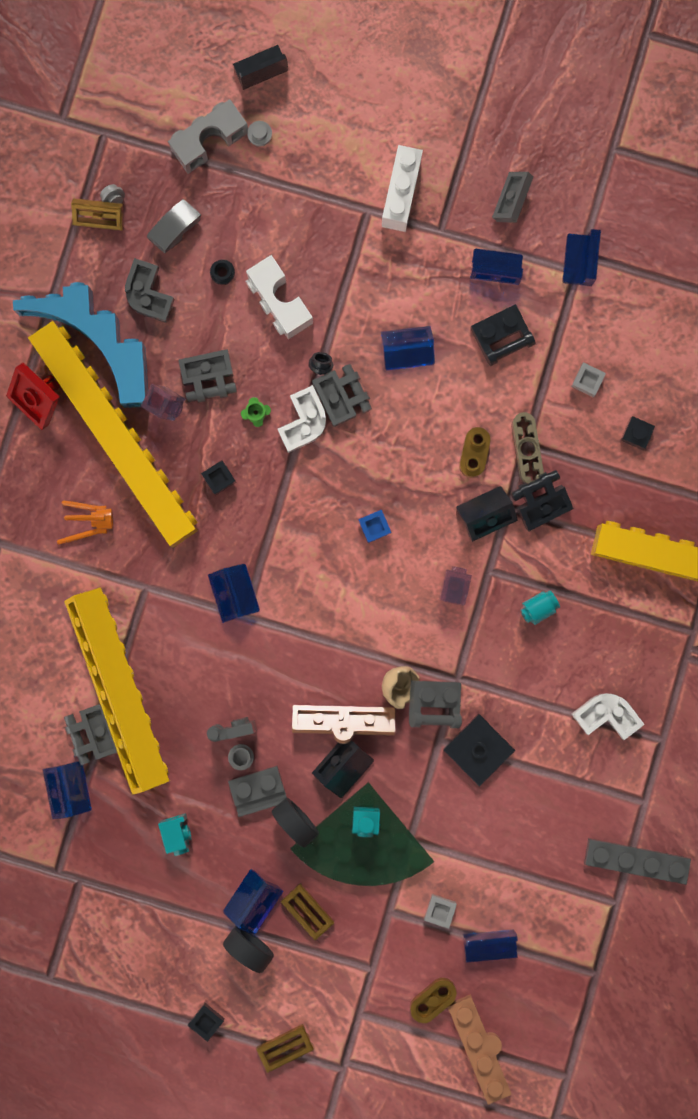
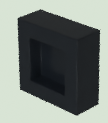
M632 416L625 428L621 441L645 450L655 426Z
M223 460L201 473L215 496L236 483Z
M204 1002L187 1026L208 1042L225 1018Z

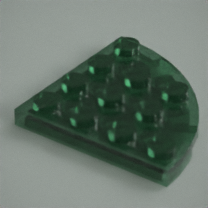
M369 781L316 825L319 835L305 848L297 843L290 847V850L302 862L321 875L342 883L358 886H378L399 882L414 876L435 862ZM354 807L380 809L378 835L360 837L352 833Z

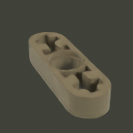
M522 412L515 416L511 427L520 479L523 483L526 482L528 484L533 481L529 476L526 477L525 475L529 471V464L523 465L522 461H531L536 458L537 462L532 463V470L538 472L534 480L538 479V476L543 474L544 470L535 419L531 414ZM521 418H524L525 422L530 423L526 428V434H532V437H525L519 440L518 436H523L524 434L522 427H517V424L521 421ZM525 442L531 443L535 449L534 454L531 456L523 455L521 445Z

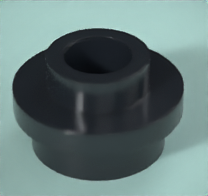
M227 260L214 262L210 268L212 280L219 285L229 284L235 277V269L232 263ZM222 269L227 270V275L224 277L218 275Z
M317 352L309 359L308 366L314 373L324 375L333 370L334 364L329 354Z

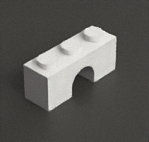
M398 145L382 216V227L406 232L423 150Z
M272 255L246 271L248 277L246 284L253 294L256 292L262 299L259 301L261 307L266 314L271 313L276 320L273 322V325L280 335L285 334L290 339L313 324V317L300 297L291 302H281L274 296L276 290L286 283V277Z

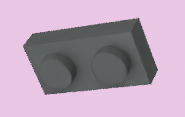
M529 172L508 173L492 216L493 219L497 222L517 223L534 176Z

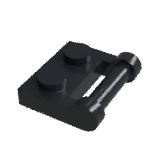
M516 304L470 327L489 366L497 364V360L526 346L530 348L536 345L534 336L529 331ZM520 333L522 338L495 351L491 350V345L513 334Z

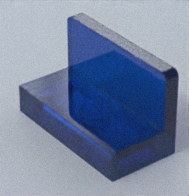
M591 229L588 235L571 233L567 235L563 283L592 286L597 277L601 230Z
M475 248L472 257L470 279L519 285L523 276V255Z
M430 326L381 332L386 370L435 364L434 338Z
M246 564L223 568L208 574L222 623L260 611Z
M79 761L42 769L52 820L68 818L92 810L83 765L80 766Z
M250 869L224 908L223 913L239 929L256 934L284 891L279 886L264 880L255 870Z
M514 929L463 934L466 963L518 958L516 945L518 936Z

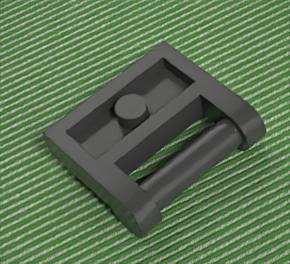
M411 680L410 726L419 728L421 725L450 726V728H460L462 725L460 714L461 683ZM421 707L449 708V715H422Z

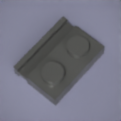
M278 765L228 781L238 817L277 806L287 798Z

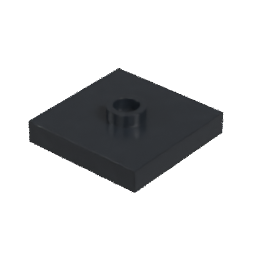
M479 713L443 748L479 787L516 751Z

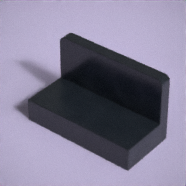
M276 45L233 63V68L243 90L287 72L288 62L286 55L282 54L279 45Z
M501 486L456 507L472 542L518 521L513 502Z
M353 740L346 744L337 743L312 774L324 787L339 798H343L374 762V759L364 752Z

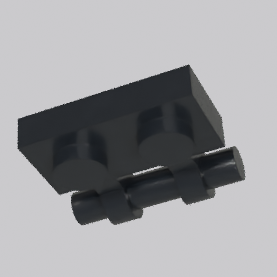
M557 470L548 474L545 472L539 475L538 479L528 484L525 482L518 486L519 489L510 493L514 501L521 498L525 500V503L518 506L517 509L528 531L574 509L566 488L563 485L556 488L553 486V482L560 479ZM544 487L546 493L534 498L532 493Z

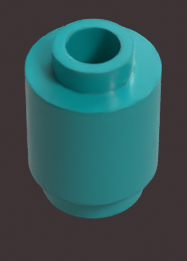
M551 590L546 593L542 591L523 602V609L520 611L527 623L532 621L536 625L554 615L556 610L560 608V604Z

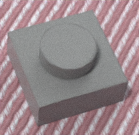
M583 362L571 387L594 398L606 373Z
M432 894L424 921L449 929L457 903Z

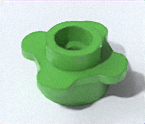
M253 397L249 399L246 409L241 411V416L244 420L248 419L253 422L255 427H261L264 418L271 413V409L268 405H263L259 402L258 398Z

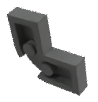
M134 258L125 284L126 297L130 306L141 315L167 323L175 299L172 296L152 290L159 267Z

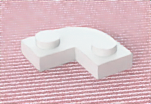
M313 385L290 395L300 419L278 428L288 453L318 439L325 428V411Z
M608 693L594 696L571 714L587 735L591 734L607 720L623 740L645 725L626 700Z

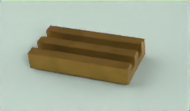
M73 198L71 202L73 225L123 230V204ZM78 215L92 216V218L78 217ZM101 218L116 219V221L103 220Z
M301 883L281 900V903L314 940H317L334 924V920ZM299 892L326 921L324 925L297 895ZM291 899L299 905L319 928L317 932L289 902Z
M301 1024L257 1046L256 1050L267 1073L313 1051L314 1046L310 1041L308 1033L305 1031L304 1024ZM301 1034V1037L291 1042H288L266 1054L264 1053V1051ZM305 1042L306 1046L269 1064V1059Z

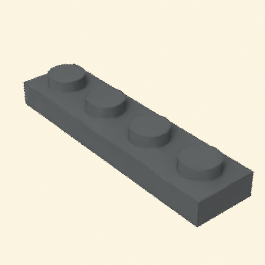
M588 838L584 864L588 866L686 885L691 863L689 857Z

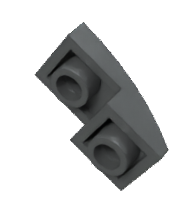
M183 199L157 222L147 234V238L163 253H166L181 242L183 234L201 220V214Z

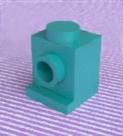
M354 807L352 833L360 837L378 835L380 809Z
M186 813L161 820L158 823L166 854L174 852V856L189 852L188 845L189 840H192L189 826H184L183 823L187 819Z

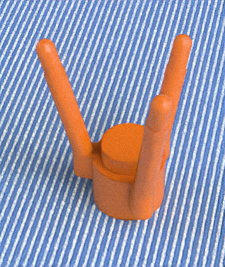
M62 501V505L96 511L91 512V515H65L64 520L91 521V526L97 528L59 539L57 544L68 543L96 534H107V529H113L112 509H106V506Z

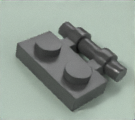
M228 349L178 360L184 386L194 384L195 391L186 393L187 402L198 401L200 403L205 402L207 398L216 396L224 398L228 397L230 393L237 392L235 382L225 384L224 381L225 377L234 376ZM216 379L217 386L203 389L202 382Z
M351 364L342 367L345 376L340 379L334 370L312 380L333 427L355 418L356 413L353 407L360 405L363 413L372 410L369 403L370 397L367 392H364L359 382L361 378L358 372H354ZM347 385H350L355 395L351 399L348 398L343 388Z
M101 704L79 711L82 722L76 723L74 714L64 717L67 725L65 730L67 735L70 734L75 748L72 751L74 756L78 757L80 766L90 762L87 754L89 751L93 750L96 760L117 753ZM80 730H86L89 744L84 745Z
M248 717L233 720L229 727L215 724L207 730V737L210 741L216 742L253 734L257 731L255 720L249 721Z

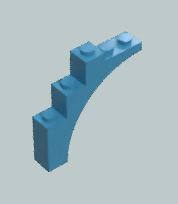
M81 282L71 283L70 286L63 287V297L59 294H48L46 298H36L35 296L27 295L21 296L20 300H13V310L19 316H35L59 321L78 330L94 342L111 366L119 391L120 404L124 408L149 406L145 345L143 342H139L138 339H125L124 343H121L119 318L112 311L102 310L98 311L97 315H94L93 291L88 285Z

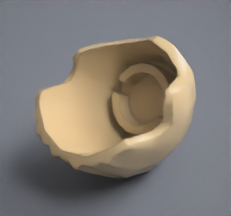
M408 666L391 669L383 678V696L395 708L403 709L405 704L410 702L411 680L420 681V677Z

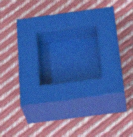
M382 509L358 519L368 543L392 533Z

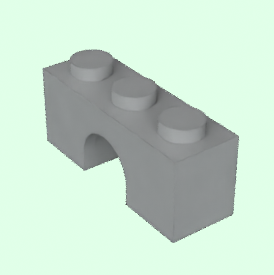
M229 99L225 103L220 102L215 105L212 112L206 116L196 118L191 126L184 131L179 130L175 132L168 143L175 157L187 174L208 161L206 151L202 147L206 138L219 136L230 146L247 135L248 125Z

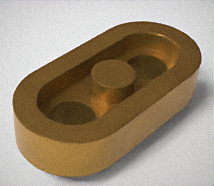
M472 428L465 436L459 468L466 477L475 478L485 469L491 438L488 431L484 428ZM474 436H481L483 440L482 443H475L473 439ZM475 460L477 467L470 468L468 462Z
M438 978L414 997L410 1004V1011L414 1020L419 1023H428L455 1001L457 995L454 983L448 978ZM446 987L448 989L447 993L439 994V988ZM423 1003L428 1006L425 1011L418 1009L419 1005Z

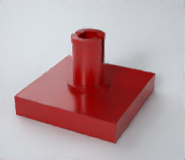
M22 362L14 370L6 397L43 430L49 426L60 396L54 391L60 388V384L56 379L52 381L54 379L52 375L42 380Z

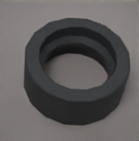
M285 798L272 810V815L278 824L301 847L305 848L319 835V831L308 816L289 798Z
M235 926L223 942L224 948L232 957L257 973H263L274 957L273 952L265 943L241 927Z

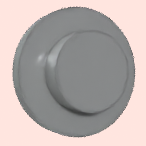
M255 121L249 126L247 136L253 145L265 146L272 138V130L266 122Z
M114 184L108 185L101 191V201L122 204L125 192L121 187H117Z
M244 744L234 746L228 754L230 765L237 770L249 768L254 760L253 751Z

